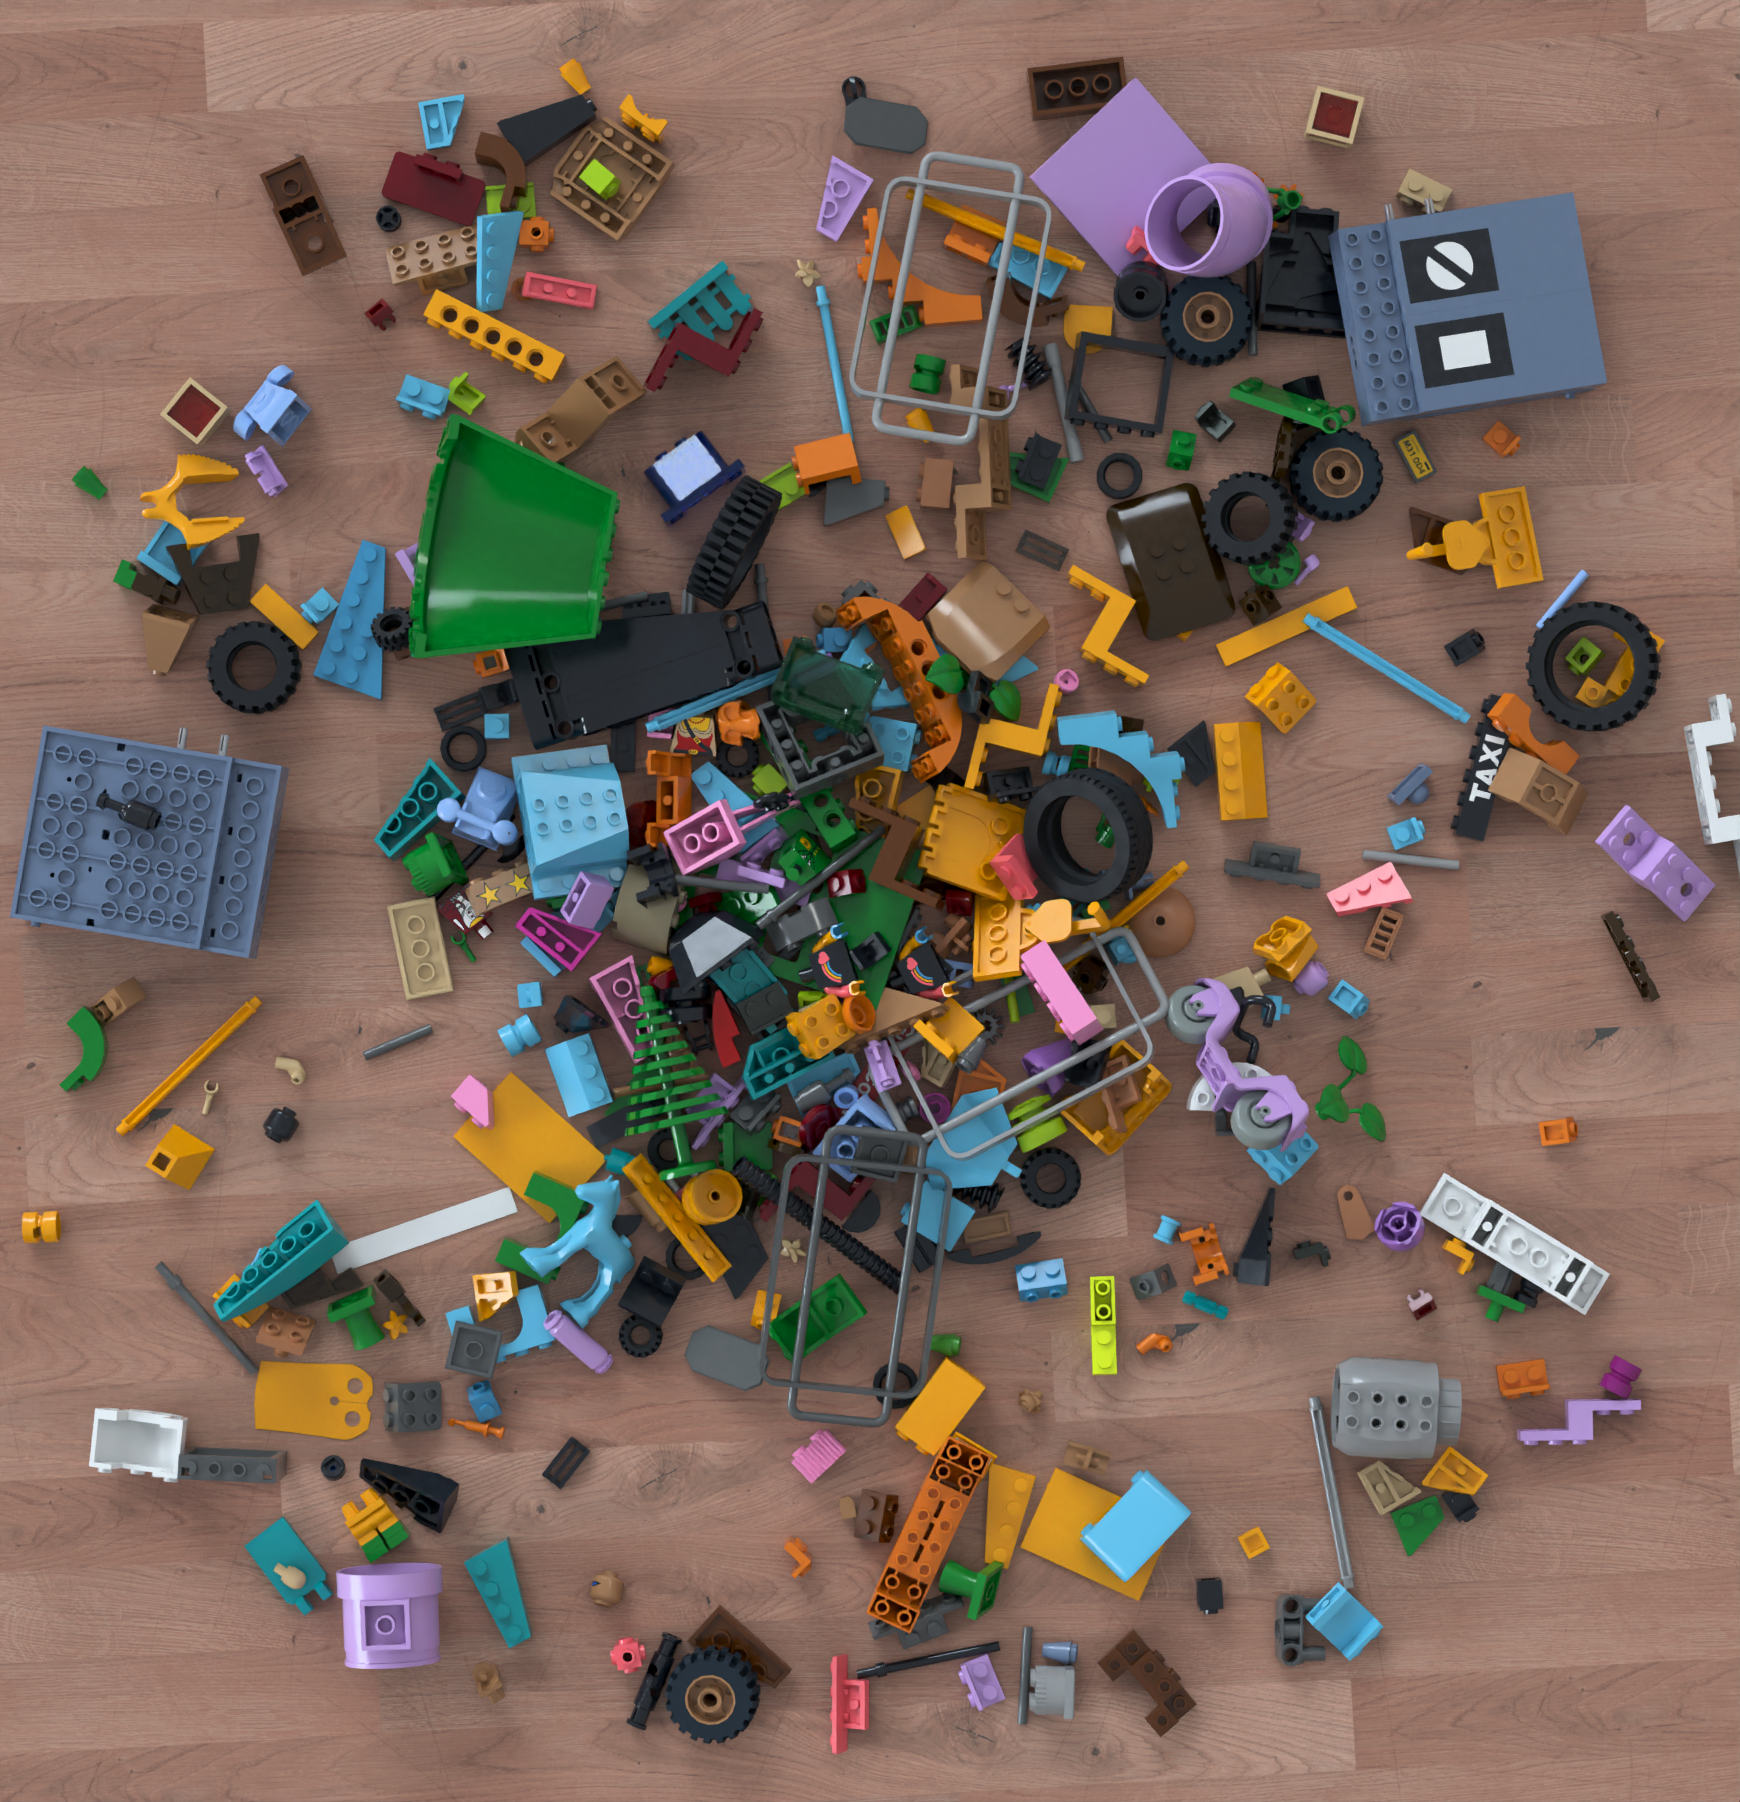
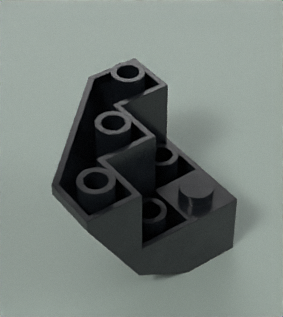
M725 910L698 912L672 931L669 954L681 991L684 994L690 989L696 992L706 984L704 979L717 969H720L722 972L733 964L731 959L746 948L750 952L761 944L758 939L766 934L764 930H760L757 926Z

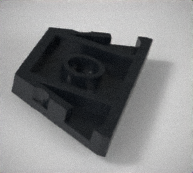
M736 1214L734 1217L716 1225L704 1226L699 1224L732 1265L723 1276L735 1300L740 1297L769 1258L751 1220L744 1219Z

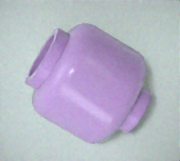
M1308 961L1292 984L1299 994L1305 993L1308 996H1314L1327 986L1329 973L1319 961Z

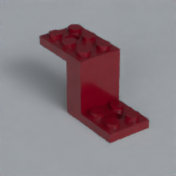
M749 307L728 349L676 322L643 387L653 392L656 389H662L667 380V377L664 376L668 367L673 368L678 359V355L675 354L677 350L724 376L729 377L730 374H735L741 364V361L738 360L741 353H746L752 343V340L749 339L752 332L758 331L764 320L761 318L763 312Z
M809 1161L796 1164L791 1171L789 1191H792L798 1185L815 1199L819 1169ZM827 1176L823 1206L843 1221L876 1179L867 1176L863 1179L858 1177L851 1185L850 1190L852 1193L849 1194ZM766 1199L759 1207L761 1211L759 1217L767 1222L778 1209V1205L775 1206L773 1201Z

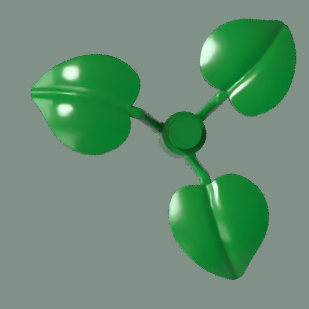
M944 654L932 664L925 680L935 684L946 693L956 694L963 687L967 689L970 675L959 665L956 657ZM1007 680L1000 681L998 685L992 683L991 688L993 690L990 692L989 698L995 702V710L1011 721H1018L1021 711V696L1017 687Z
M1342 1036L1338 1046V1053L1341 1062L1348 1070H1351V1074L1338 1087L1334 1084H1329L1324 1088L1320 1102L1315 1105L1316 1113L1322 1120L1331 1118L1339 1123L1348 1121L1350 1114L1358 1113L1360 1114L1359 1123L1365 1132L1374 1139L1384 1142L1386 1128L1384 1118L1379 1109L1371 1103L1363 1104L1362 1109H1349L1345 1099L1342 1097L1341 1090L1356 1076V1072L1363 1075L1367 1070V1061L1363 1050L1354 1040L1347 1036Z

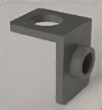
M1168 1263L1153 1271L1133 1276L1129 1279L1137 1300L1164 1293L1177 1285ZM1163 1271L1168 1276V1284H1165L1162 1280Z

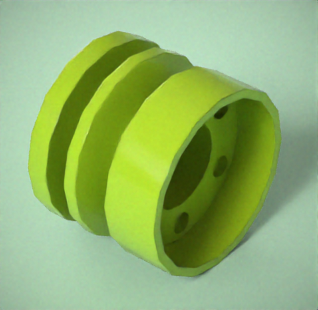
M1050 1094L1035 1096L1015 1106L1007 1114L1009 1121L1017 1118L1019 1122L1012 1125L1011 1128L1055 1106V1104L1047 1108L1043 1106L1044 1103L1052 1099ZM1061 1116L1048 1118L1025 1130L1024 1133L1016 1138V1141L1022 1153H1025L1063 1134L1068 1129Z

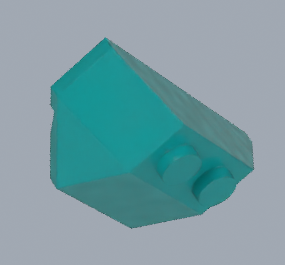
M787 1027L749 1046L742 1076L751 1099L755 1100L836 1058L833 1050L820 1059H809L801 1053L798 1047L800 1045L796 1036L794 1037L789 1032Z

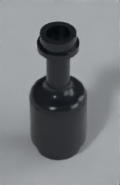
M107 793L99 795L96 806L101 810L109 808L123 814L124 822L146 831L150 829L155 831L162 817V813L158 812L157 808L136 800L123 804L110 799V795Z

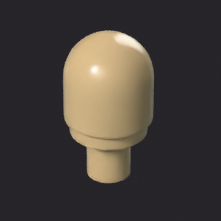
M278 1563L273 1570L281 1575L283 1583L292 1589H300L306 1583L305 1574L294 1566L289 1565L286 1568Z

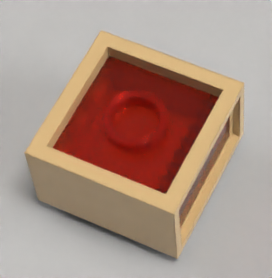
M1317 86L1303 138L1350 149L1354 141L1364 97Z
M190 377L160 415L202 448L231 410Z

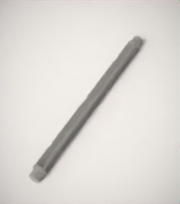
M1319 1396L1309 1398V1411L1311 1412L1341 1574L1340 1580L1343 1581L1344 1588L1349 1589L1355 1587L1353 1581L1355 1576L1352 1571L1322 1410L1323 1405L1320 1403Z

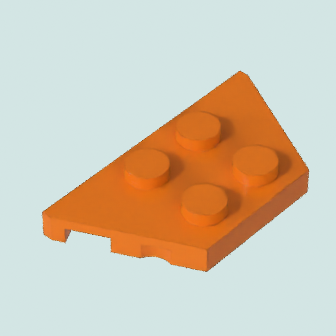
M982 1059L977 1070H973L971 1074L959 1069L950 1113L964 1094L996 1087L999 1094L1004 1092L1007 1079Z

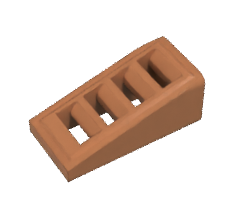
M1380 907L1363 952L1386 960L1405 915ZM1384 916H1387L1396 921L1392 924L1382 919ZM1380 925L1392 929V931L1388 933L1378 928ZM1377 933L1388 938V941L1384 942L1374 937ZM1372 942L1385 947L1384 951L1371 947Z

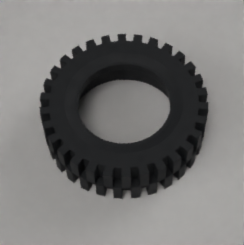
M745 475L738 482L730 497L727 498L724 507L721 508L717 519H715L712 525L713 527L702 544L701 551L695 560L696 563L692 567V573L688 578L689 581L686 586L688 593L721 610L730 603L736 591L739 590L741 583L744 582L748 571L752 568L753 562L757 558L765 542L764 540L770 532V527L774 523V518L781 504V492L748 475Z

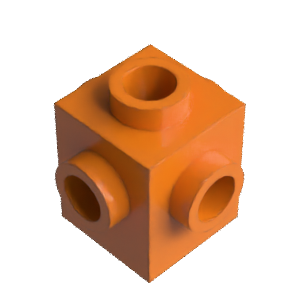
M530 217V220H522L519 233L520 247L530 248V252H544V249H550V242H554L555 230L550 228L549 221H545L544 217ZM535 233H541L537 237L534 236Z

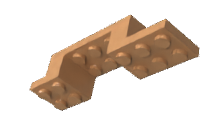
M962 364L951 365L949 381L952 385V396L950 397V404L972 408L979 372L978 368ZM986 386L982 409L989 411H1003L1007 409V390ZM1008 418L1004 420L979 419L980 441L978 443V452L981 457V465L979 467L981 483L955 485V493L953 495L954 504L956 505L954 525L957 530L955 550L958 558L987 561L985 513L1012 510Z

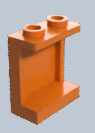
M850 433L794 446L796 456L791 458L794 470L800 471V473L795 475L798 487H804L805 495L810 494L808 487L810 484L846 475L851 476L852 484L862 482Z

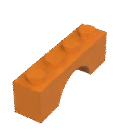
M1504 693L1487 714L1493 721L1492 725L1497 730L1505 732L1509 736L1508 740L1514 746L1524 750L1525 754L1542 760L1566 775L1580 756L1565 741L1551 740L1545 744L1538 742L1533 737L1529 727V717L1532 709L1516 694Z

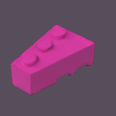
M529 907L515 925L572 972L603 935L585 927L569 924L567 920Z

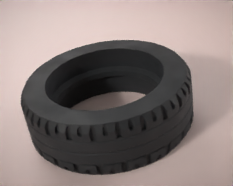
M1099 768L1076 769L1044 783L1034 793L1027 806L1023 836L1028 859L1036 874L1045 885L1061 897L1076 903H1099L1129 890L1145 874L1153 850L1151 821L1141 798L1119 776ZM1080 796L1094 803L1105 814L1112 827L1115 838V856L1111 868L1105 874L1097 875L1082 868L1072 858L1065 846L1061 832V817L1066 802L1072 797Z

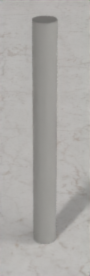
M1363 850L1362 859L1391 861V863L1452 870L1459 869V860Z

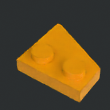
M515 1271L472 1275L479 1321L488 1320L519 1295Z
M1449 1446L1422 1481V1485L1474 1496L1489 1475Z

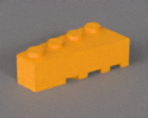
M879 766L855 776L856 799L858 800L862 796L876 803V808L878 809L883 805L896 812L905 772L899 769ZM855 811L856 826L860 831L870 833L879 825H882L887 832L881 838L886 839L891 828L890 825Z

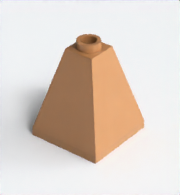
M152 604L143 612L142 622L148 669H152L153 674L166 676V673L172 669L195 628L199 615Z

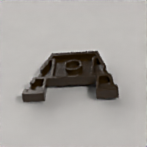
M1283 416L1278 430L1273 470L1270 476L1279 483L1281 477L1285 478L1290 459L1292 458L1294 448L1292 441L1297 427V423L1293 422L1292 418Z
M259 533L236 536L239 562L197 568L192 567L190 550L187 549L186 543L166 546V551L171 556L178 574H180L199 615L248 608L260 538Z
M319 1267L308 1277L280 1295L290 1309H294L361 1287L364 1283L352 1267L332 1281L329 1280Z

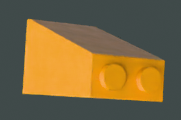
M945 1355L926 1381L924 1389L915 1397L895 1424V1428L898 1429L896 1434L907 1442L909 1439L917 1443L915 1448L927 1456L930 1453L934 1456L946 1437L952 1433L986 1388L985 1383Z

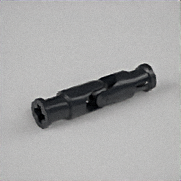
M667 1632L662 1633L663 1639L658 1651H655L644 1680L634 1700L635 1707L626 1721L629 1725L641 1730H646L647 1726L645 1724L650 1712L655 1709L662 1688L675 1659L673 1656L678 1644L682 1642L681 1638Z

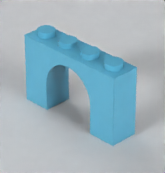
M540 1283L518 1290L519 1295L516 1298L523 1318L522 1330L513 1342L500 1345L496 1363L505 1361V1356L515 1353V1357L529 1353L528 1348L538 1346L540 1350L552 1346L551 1341L556 1340L550 1334L549 1329L545 1330L544 1321L549 1313ZM471 1305L445 1313L452 1335L456 1320L476 1325Z

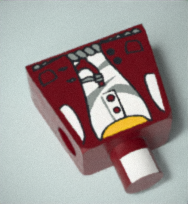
M468 882L439 905L437 910L465 935L475 930L481 939L484 940L494 932L486 922V919L493 915V912L490 911L478 917L475 916L465 892L470 886Z

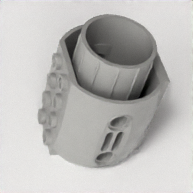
M1352 1357L1338 1363L1332 1381L1330 1426L1333 1446L1346 1455L1432 1459L1436 1444L1456 1445L1458 1442L1462 1409L1460 1380L1439 1378L1436 1363L1418 1360Z

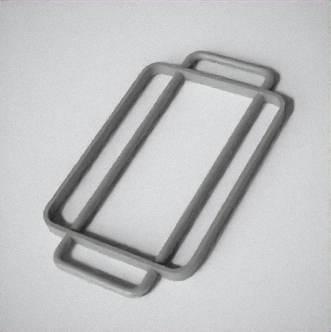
M933 151L922 159L918 178L898 177L887 185L849 373L850 386L853 392L860 398L874 401L872 423L879 432L964 446L975 438L980 418L1004 420L1015 412L1052 223L1051 209L1048 203L1035 196L1022 195L1025 176L1017 164ZM934 161H943L1011 172L1015 176L1013 193L927 180L929 167ZM898 187H916L876 392L866 391L856 385L855 376L892 192ZM925 189L1011 202L972 408L886 394ZM1020 204L1041 208L1047 217L1012 402L1003 411L983 410L982 403ZM884 403L970 416L968 430L965 435L956 436L888 425L881 420Z
M1072 917V921L1084 920L1080 917ZM1115 927L1099 936L1095 932L1090 933L1091 940L1057 957V959L1063 966L1083 954L1098 948L1136 1022L938 1126L901 1053L902 1050L925 1038L918 1032H915L896 1043L893 1036H887L891 1044L889 1049L892 1056L896 1054L933 1127L932 1130L921 1135L926 1143L938 1138L944 1150L953 1159L959 1161L972 1159L1150 1064L1154 1057L1155 1049L1145 1028L1166 1016L1169 1001L1137 938L1131 930L1126 927ZM1118 936H1122L1127 940L1160 1004L1156 1012L1140 1019L1102 947V944ZM973 969L952 979L951 981H956V983L952 984V989L973 979ZM1025 974L963 1008L972 1014L1029 984L1031 981ZM1141 1030L1148 1049L1145 1057L1140 1061L967 1152L955 1153L949 1148L943 1134ZM868 1063L869 1076L896 1130L908 1132L888 1090L879 1093ZM909 1142L908 1144L909 1146L918 1147L913 1142Z

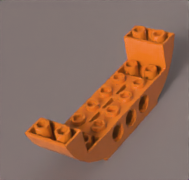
M854 597L835 610L838 622L847 632L870 621L872 632L882 646L883 655L889 660L893 668V675L900 682L903 688V695L914 711L915 720L921 725L925 733V740L932 747L931 750L910 762L912 772L921 784L940 773L951 761L957 750L962 729V713L957 703L958 693H946L935 684L925 680L930 667L940 655L922 620L918 622L907 611L886 600L873 597Z
M949 1435L946 1437L923 1481L887 1559L867 1608V1614L911 1633L921 1612L920 1607L980 1477H983L992 1455Z

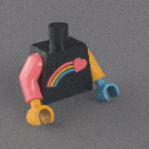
M843 922L833 925L830 931L822 936L812 948V954L808 956L811 967L799 970L801 981L803 984L816 980L818 989H824L826 994H834L841 998L865 995L866 991L859 990V985L864 983V981H859L855 965L848 953L850 949L847 940L842 938L848 936L849 933L848 931L844 933L840 931L841 925H844Z
M927 926L922 927L907 941L899 954L900 961L897 963V967L900 973L889 978L892 988L898 991L907 986L911 994L916 993L919 997L935 1000L958 995L959 991L954 992L951 987L956 981L950 980L932 942L929 941L933 938V935L927 937L924 934Z

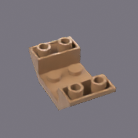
M1513 748L1508 749L1488 789L1489 792L1506 802H1515L1546 820L1547 826L1564 836L1568 835L1588 795V792L1576 780L1542 760Z

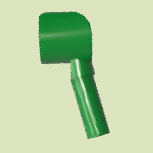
M459 930L463 939L460 942H456L455 938L451 935V940L455 945L460 946L473 963L477 959L466 943L467 936Z

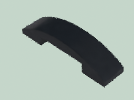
M662 1098L626 1106L586 1127L596 1148L598 1149L625 1134V1129L644 1125L665 1114L661 1113L626 1121L627 1113L665 1105V1099Z
M1038 1230L1016 1236L1018 1246L974 1257L971 1255L970 1248L946 1253L947 1259L963 1264H989L1006 1260L1032 1246L1041 1237V1232Z

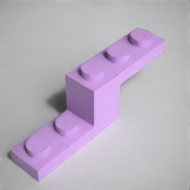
M1624 1398L1565 1399V1428L1517 1429V1439L1524 1441V1445H1538V1441H1548L1549 1445L1563 1444L1562 1440H1572V1444H1587V1440H1593V1411H1596V1415H1610V1410H1620V1414H1634V1410H1641V1400L1638 1398H1627V1400Z

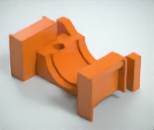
M1212 1222L1208 1223L1209 1229L1204 1231L1202 1226L1199 1225L1200 1228L1181 1234L1177 1232L1181 1242L1190 1240L1200 1274L1192 1276L1195 1286L1216 1278L1219 1279L1217 1275L1219 1271H1223L1224 1275L1230 1274L1219 1245L1214 1223ZM1200 1237H1204L1203 1242L1199 1241ZM1209 1263L1213 1265L1211 1269L1207 1267Z

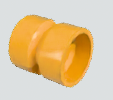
M44 1211L43 1215H40L38 1212H24L22 1216L24 1243H39L41 1239L45 1243L59 1242L61 1238L59 1211Z

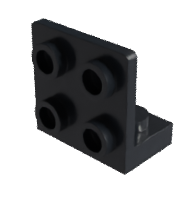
M644 1256L618 1306L660 1328L687 1279Z

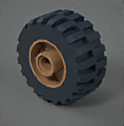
M1190 275L1185 277L1183 281L1177 283L1171 292L1168 293L1165 306L1161 312V334L1167 342L1166 346L1172 347L1178 359H1184L1193 366L1195 364L1201 365V367L1218 366L1227 360L1230 361L1242 350L1252 330L1253 309L1250 307L1248 295L1242 292V287L1238 283L1234 284L1231 278L1226 275L1225 277L1210 278L1191 277ZM1209 316L1212 320V323H1204L1201 320V317Z
M1341 428L1332 434L1324 431L1317 432L1307 439L1295 453L1290 465L1289 481H1291L1292 486L1290 489L1292 494L1296 496L1298 505L1300 507L1303 506L1309 515H1315L1322 521H1348L1362 514L1378 496L1380 486L1383 483V464L1379 461L1377 449L1374 450L1371 446L1372 443L1367 438L1366 440L1363 439L1360 433L1347 431L1346 428ZM1331 471H1338L1341 474V480L1334 479Z
M716 1645L708 1646L706 1650L700 1647L695 1649L692 1654L688 1653L684 1656L672 1672L665 1691V1697L668 1698L666 1708L667 1711L672 1713L670 1719L673 1724L679 1723L680 1727L678 1730L683 1734L686 1731L692 1734L690 1739L697 1741L699 1737L703 1738V1743L711 1744L712 1740H716L718 1744L724 1743L727 1738L731 1740L736 1738L739 1732H743L752 1721L760 1702L761 1688L757 1684L759 1678L756 1672L751 1671L752 1664L748 1660L743 1662L740 1659L742 1655L737 1651L735 1654L729 1653L730 1648L722 1646L721 1650H717Z

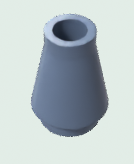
M1072 1641L1043 1643L1042 1657H1047L1070 1665V1663L1076 1664L1078 1644H1073Z

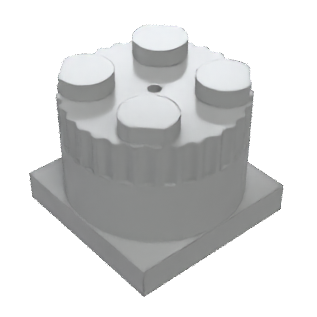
M1036 1665L1035 1669H1030L1031 1687H1034V1693H1029L1030 1711H1034V1714L1062 1715L1064 1719H1073L1075 1698L1074 1665Z

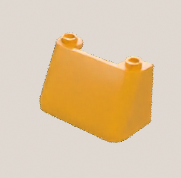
M1125 1040L1112 1045L1109 1055L1110 1061L1122 1055H1128L1131 1064L1144 1058ZM1151 1063L1134 1073L1142 1101L1121 1109L1127 1126V1132L1115 1131L1109 1125L1108 1109L1101 1099L1102 1090L1060 1113L1106 1155L1114 1154L1167 1097L1172 1089L1171 1082ZM1068 1095V1096L1064 1097V1098L1062 1099V1101H1064V1100H1066V1099H1068V1098H1070V1097H1072V1096H1074V1095H1071V1096Z

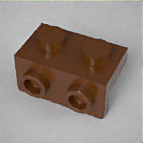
M862 1489L854 1537L876 1543H890L894 1534L895 1514L899 1508V1496Z

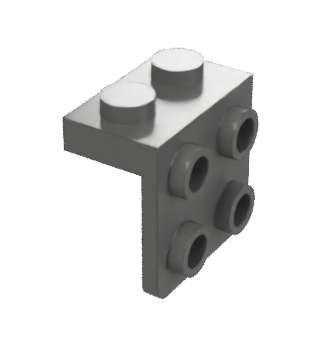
M385 1382V1389L383 1390V1400L385 1402L383 1424L385 1431L401 1433L431 1431L441 1428V1384L439 1382Z

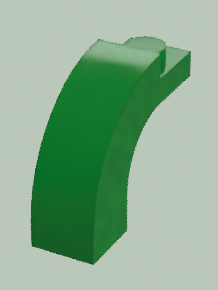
M83 1006L66 1023L79 1036L83 1044V1057L80 1064L60 1084L66 1092L71 1090L77 1091L85 1083L84 1077L90 1082L94 1081L101 1073L107 1059L108 1041L105 1029L100 1020L96 1018L95 1014L87 1006Z

